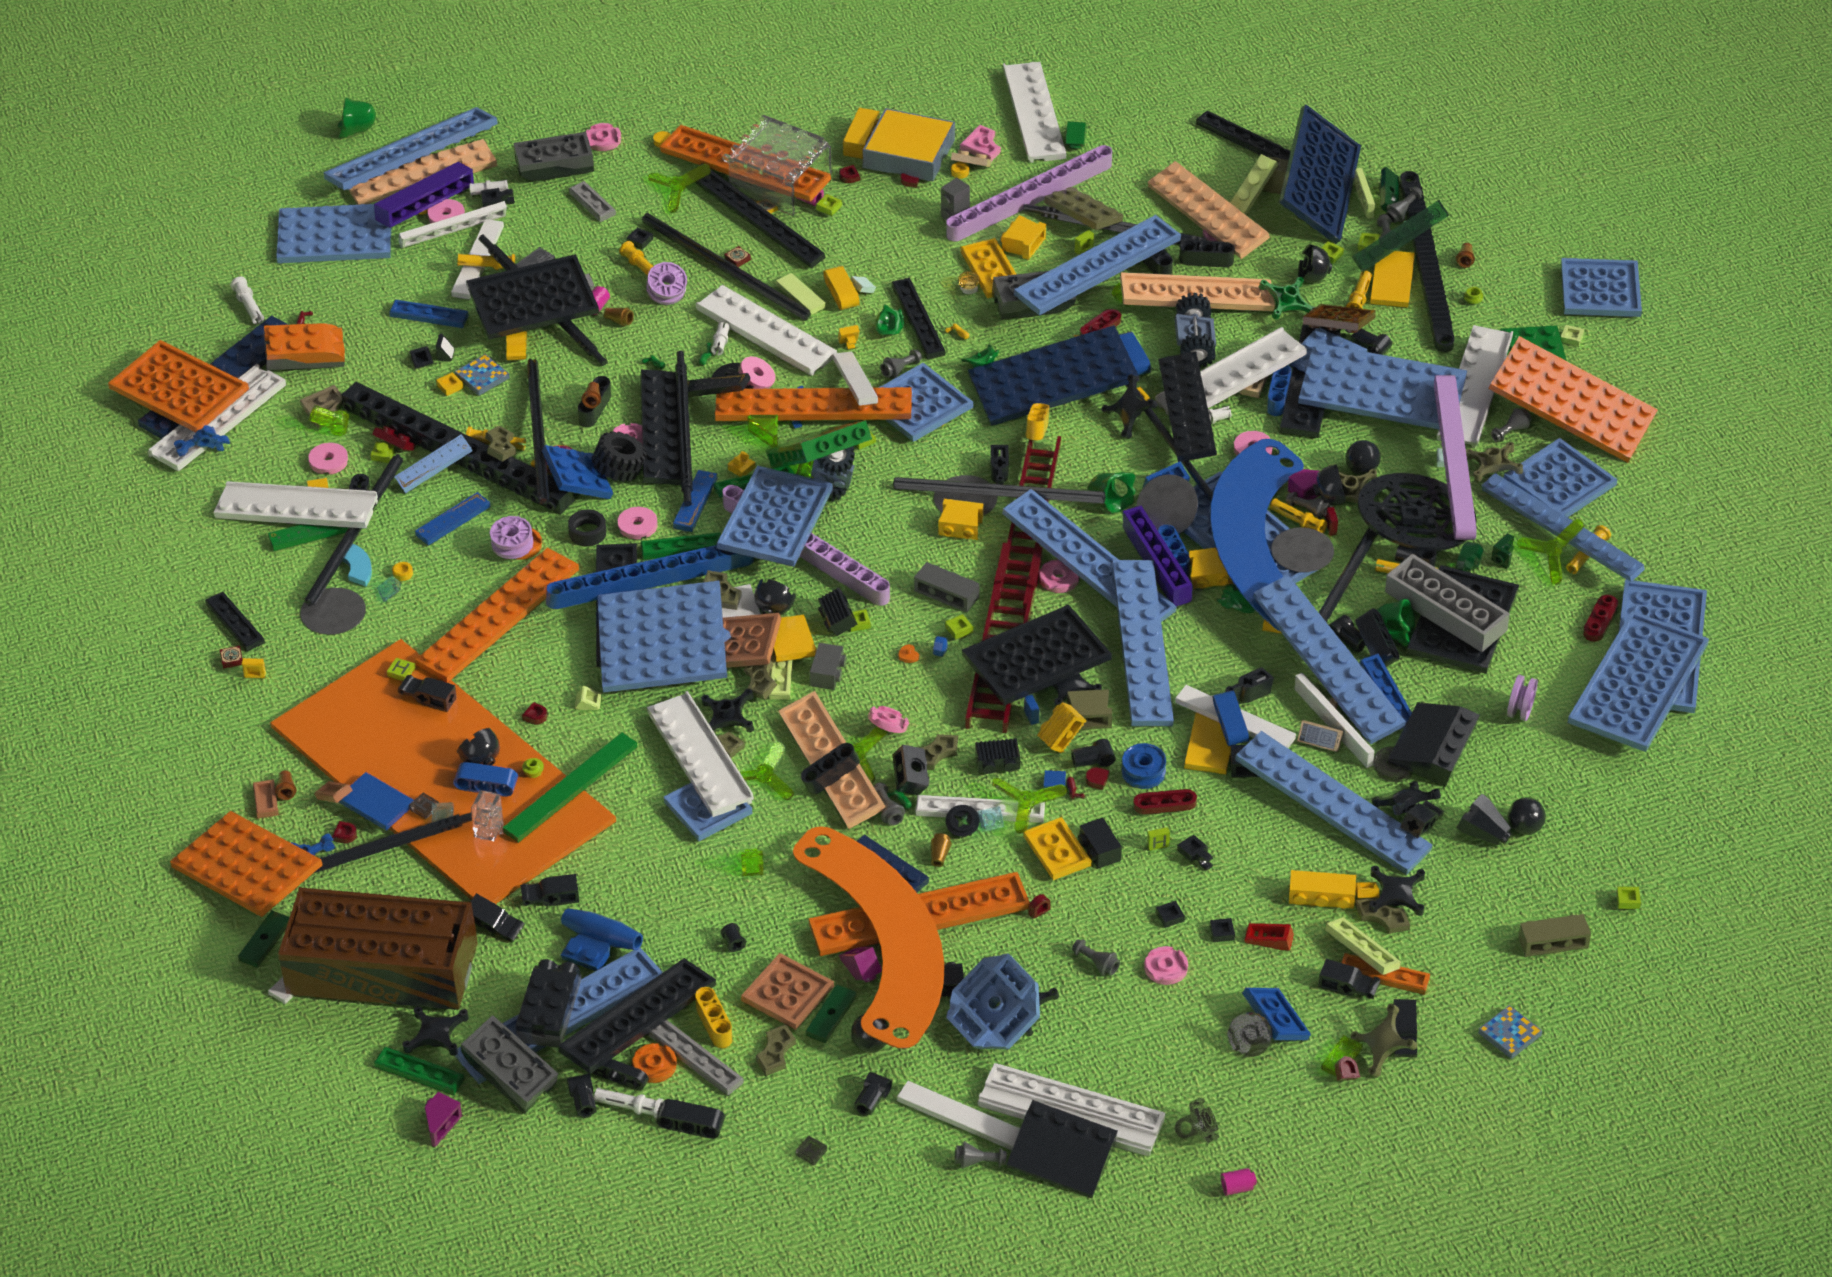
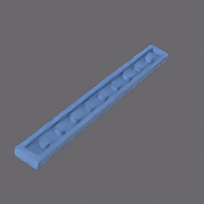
M1493 474L1482 484L1484 492L1626 580L1632 582L1645 570L1644 564L1498 474Z

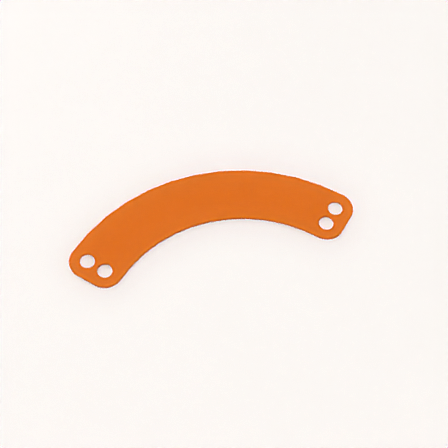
M811 828L795 844L793 848L795 859L835 882L859 904L870 919L881 946L883 961L882 977L876 996L861 1019V1027L867 1035L892 1047L910 1048L919 1042L931 1024L943 989L944 957L936 925L926 905L913 887L880 856L854 839L832 828ZM824 835L829 837L831 842L828 845H820L816 843L815 838ZM807 848H816L820 851V855L818 857H808L804 851ZM876 1019H884L888 1021L889 1027L880 1030L873 1026V1022ZM904 1028L909 1032V1036L904 1039L896 1038L893 1035V1030Z

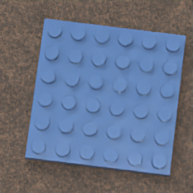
M720 581L598 595L603 693L727 678Z

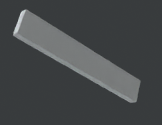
M668 1020L647 1034L663 1047L664 1045L670 1047L675 1052L677 1058L727 1096L744 1083L743 1077Z

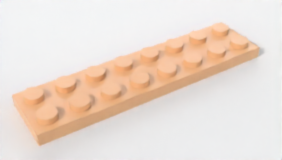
M484 139L417 158L414 162L403 164L398 169L385 172L382 176H376L365 183H359L349 189V192L357 205L370 204L381 201L456 162H460L473 169V173L496 167L497 160Z
M1176 161L1147 182L1149 188L1199 227L1207 231L1217 241L1232 243L1235 247L1234 254L1240 259L1270 238L1269 233Z
M1121 273L1120 275L1122 299L1125 305L1176 307L1178 299L1182 300L1181 296L1185 295L1187 297L1188 293H1191V296L1197 293V296H1199L1201 293L1203 297L1206 296L1210 301L1211 309L1274 311L1275 308L1273 296L1267 290H1260L1258 287L1263 279ZM1264 279L1271 284L1270 279Z
M815 691L779 710L780 716L810 765L840 744L846 743ZM860 764L854 770L842 776L841 779L825 788L848 829L876 815L885 808L883 801Z

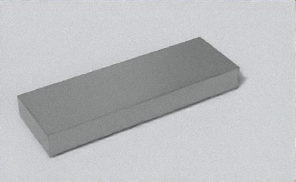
M585 181L569 188V193L600 222L616 215V210Z

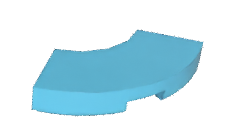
M352 544L343 559V562L351 568L348 579L366 587L372 576L371 561L362 548Z

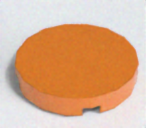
M651 1043L637 1049L635 1056L632 1058V1066L641 1069L648 1075V1083H658L667 1080L674 1074L677 1058L675 1052L666 1045L664 1047L659 1046V1043Z

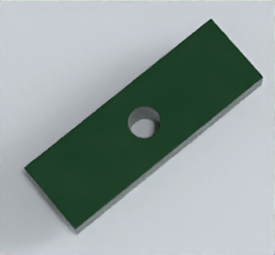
M1384 167L1381 170L1380 207L1384 212H1387V205L1399 202V176L1389 168Z
M271 910L238 955V960L258 968L286 930L290 917Z
M836 984L806 1029V1036L826 1043L855 1000L856 992Z

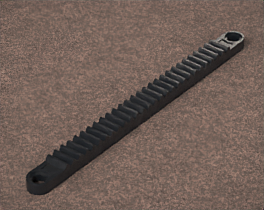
M1405 171L1401 174L1400 187L1404 200L1410 194L1409 189L1416 186L1422 191L1420 179L1416 172ZM1422 194L1420 200L1415 199L1408 206L1406 215L1434 345L1440 352H1450L1454 348L1455 340L1449 306L1447 305L1441 270L1438 265L1439 261L1437 260L1428 211ZM1441 341H1447L1449 343L1442 344Z

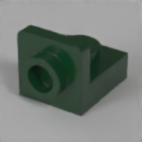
M1509 533L1493 546L1491 557L1492 561L1506 569L1510 567L1512 551L1514 549V536Z

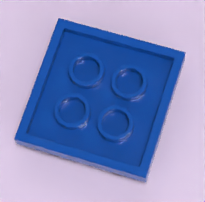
M544 446L542 453L559 490L611 499L613 491L605 475L598 472V469L594 467V463H592L593 453L563 449L557 446Z

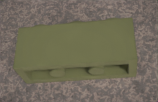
M1584 914L1520 923L1518 938L1525 957L1589 948L1591 932Z

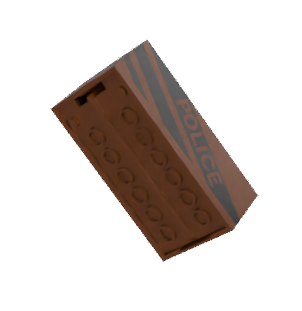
M299 887L278 953L286 994L459 1010L464 991L467 988L478 944L472 903Z

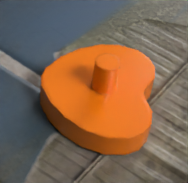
M904 645L900 649L898 654L900 661L913 663L919 660V653L915 651L913 645Z

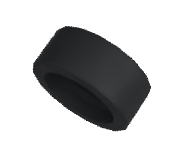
M591 509L575 512L568 520L570 539L580 546H593L603 541L606 536V519L603 514ZM583 524L598 526L597 529L590 532H582L576 529Z

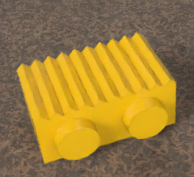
M1062 702L1053 709V714L1049 720L1041 725L1037 736L1052 750L1062 753L1071 740L1074 739L1076 733L1084 726L1086 719L1071 705Z

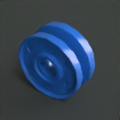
M1140 743L1130 746L1124 752L1122 757V777L1126 783L1135 788L1150 789L1158 786L1164 780L1166 775V756L1160 748L1152 744Z

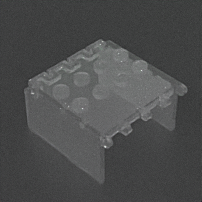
M762 115L760 117L762 123L760 125L753 124L751 126L753 132L750 135L743 134L741 137L743 142L739 146L734 144L731 147L733 153L722 156L723 161L729 164V183L753 201H763L777 206L779 211L793 216L795 214L794 185L792 184L809 167L830 173L831 175V146L824 140V137Z

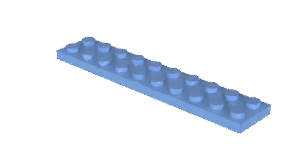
M475 107L323 172L324 179L343 190H349L359 183H365L373 177L382 176L387 171L398 169L403 164L412 163L417 158L428 156L431 152L442 150L446 146L458 143L466 137L475 136L480 131L489 130L492 126L498 124L497 117Z
M1154 215L1014 289V296L1038 315H1041L1180 241L1181 234L1157 215Z
M1032 489L1003 508L1002 514L1117 607L1112 562L1119 559ZM1157 591L1162 622L1176 612L1177 606Z
M1113 560L1112 570L1131 726H1173L1174 719L1153 560Z
M1289 575L1254 592L1253 597L1370 745L1405 727L1406 721Z
M1260 731L1236 754L1235 760L1406 875L1432 850L1433 845L1422 837L1416 838L1401 829V823L1263 731Z
M639 948L581 979L565 1036L603 1015L663 972ZM519 1014L502 1023L516 1036V1022ZM526 1044L534 1052H537L542 1048L546 1047L541 1045ZM461 1047L457 1048L458 1054L455 1057L476 1082L480 1084L486 1081L465 1059L461 1052Z

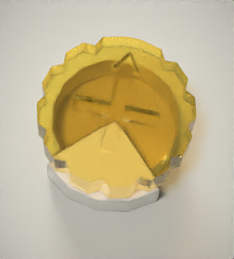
M966 271L959 275L958 283L963 293L972 294L978 291L979 277L974 272Z

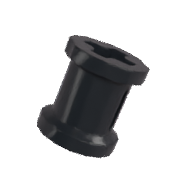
M736 923L727 924L720 931L721 936L726 939L727 947L731 952L742 950L747 942L741 936L740 928Z

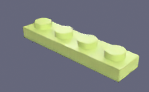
M1261 154L1232 199L1231 204L1247 215L1277 168V161Z
M1344 917L1326 924V931L1382 975L1400 969V960Z

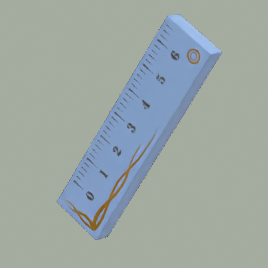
M461 434L394 477L403 491L407 493L472 452V449Z

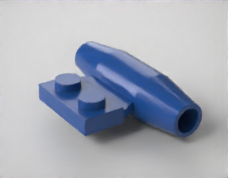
M567 908L561 917V923L579 934L570 939L561 953L562 959L593 971L603 967L610 956V946L638 950L643 942V935L620 921L594 912Z

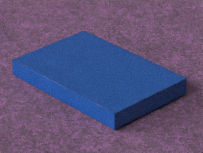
M367 772L350 786L353 791L339 801L340 804L386 831L415 805L412 798Z
M1279 988L1244 989L1242 992L1243 996L1274 1040L1309 1039L1311 1036L1310 1032Z

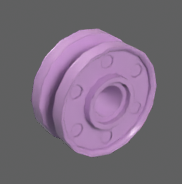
M672 262L656 264L650 269L647 277L646 290L649 297L662 305H671L680 301L685 294L687 286L685 271L679 265Z
M507 516L497 520L491 526V546L493 552L505 559H516L526 555L532 549L534 542L532 528L526 519L519 516Z
M1518 675L1509 699L1507 716L1513 718L1517 710H1521L1520 720L1527 721L1534 703L1538 679L1531 678L1528 685L1524 686L1525 677Z

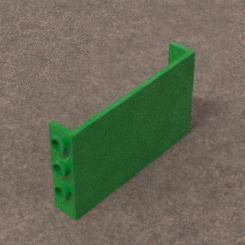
M864 420L830 427L765 451L771 469L807 463L872 440V436L867 422Z

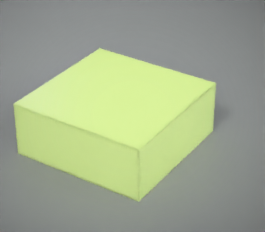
M1565 325L1561 335L1562 343L1579 347L1584 335V329Z

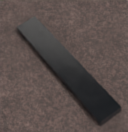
M1208 110L1196 119V125L1258 155L1262 154L1266 157L1289 160L1290 150Z
M910 277L892 281V288L926 358L931 359L945 356V349Z

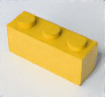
M858 108L843 140L844 156L863 159V149L880 119V111Z
M1291 870L1289 904L1354 909L1356 875Z

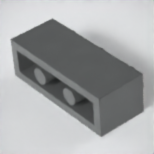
M926 562L914 576L915 592L964 612H968L979 599V583L937 565Z

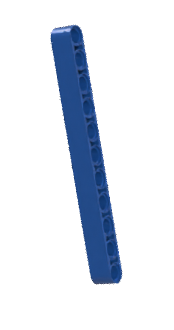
M717 545L549 583L546 590V605L551 609L574 606L598 600V595L644 590L705 576L708 570L723 572L749 566L754 563L755 558L717 549Z

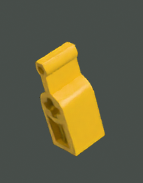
M527 331L507 335V360L526 359Z

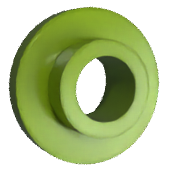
M1470 287L1464 293V299L1470 304H1477L1483 300V293L1478 287Z
M530 758L523 763L522 768L528 777L536 778L541 775L544 765L540 759Z

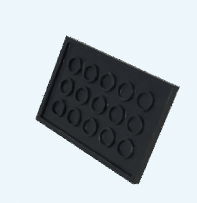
M576 254L466 280V286L488 340L599 313L598 304Z
M1440 565L1439 570L1505 611L1511 612L1519 591L1518 584ZM1420 615L1407 647V654L1487 674L1501 636L1481 652L1428 618Z
M1069 604L962 649V656L1004 706L1112 660V653Z

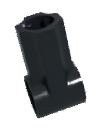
M1361 328L1351 336V342L1366 348L1369 353L1383 355L1392 347V341L1386 334H1379L1377 336Z
M1401 545L1398 546L1395 561L1402 563L1411 554H1414L1435 567L1437 553L1434 549L1426 551Z
M1342 615L1329 624L1338 638L1352 649L1360 652L1365 648L1366 644L1360 631L1354 627V623L1349 616Z
M1099 739L1092 746L1071 750L1074 767L1097 763L1099 766L1107 767L1116 760L1108 739Z
M869 1072L865 1079L863 1090L854 1103V1109L863 1116L872 1115L880 1100L886 1098L890 1093L893 1081L874 1072Z
M590 1074L567 1078L570 1097H573L577 1115L583 1118L591 1117L597 1111Z

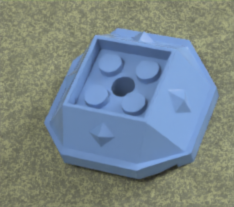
M1008 953L1001 956L983 958L952 990L950 1009L947 1012L946 1018L976 1049H1010L1040 1018L1039 985Z

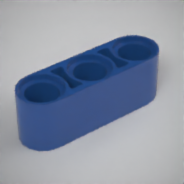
M1134 333L1119 334L1138 375L1150 373V361Z
M1288 365L1273 372L1267 403V412L1272 416H1281L1284 412L1291 380V368Z
M1171 525L1160 526L1158 528L1159 534L1186 576H1188L1190 573L1189 553L1176 529Z
M1228 691L1213 695L1214 708L1227 745L1249 742L1248 730L1235 692Z
M463 762L458 767L453 784L456 788L463 791L508 797L513 794L518 774L509 768Z

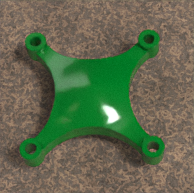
M1297 277L1294 284L1284 287L1270 284L1264 279L1260 281L1259 289L1267 290L1276 302L1277 309L1272 314L1273 319L1278 320L1284 311L1302 310L1309 313L1315 308L1306 303L1299 293V288L1304 282L1303 278Z

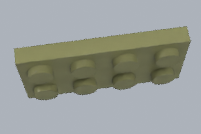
M1074 187L1046 195L1044 203L1095 230L1123 221V214L1116 211V209L1104 205L1103 202L1091 198L1088 194H1083Z

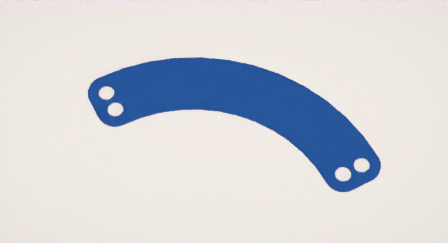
M1261 439L1244 449L1222 472L1211 501L1210 523L1219 558L1229 577L1251 606L1275 629L1280 631L1253 595L1255 591L1283 577L1267 545L1265 517L1272 497L1288 481L1289 476L1303 470L1304 464L1296 454L1281 442L1273 439ZM1266 448H1276L1279 451V455H1270L1267 453ZM1280 459H1289L1292 461L1293 466H1283L1280 463Z

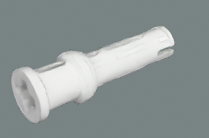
M236 277L230 284L232 290L236 292V298L244 304L252 322L257 324L258 321V324H261L264 321V316L252 297V289L247 286V280L244 277Z
M597 1088L594 1094L595 1102L632 1109L638 1115L642 1113L653 1115L656 1119L664 1101L661 1098H658V1100L646 1098L643 1094L636 1097Z

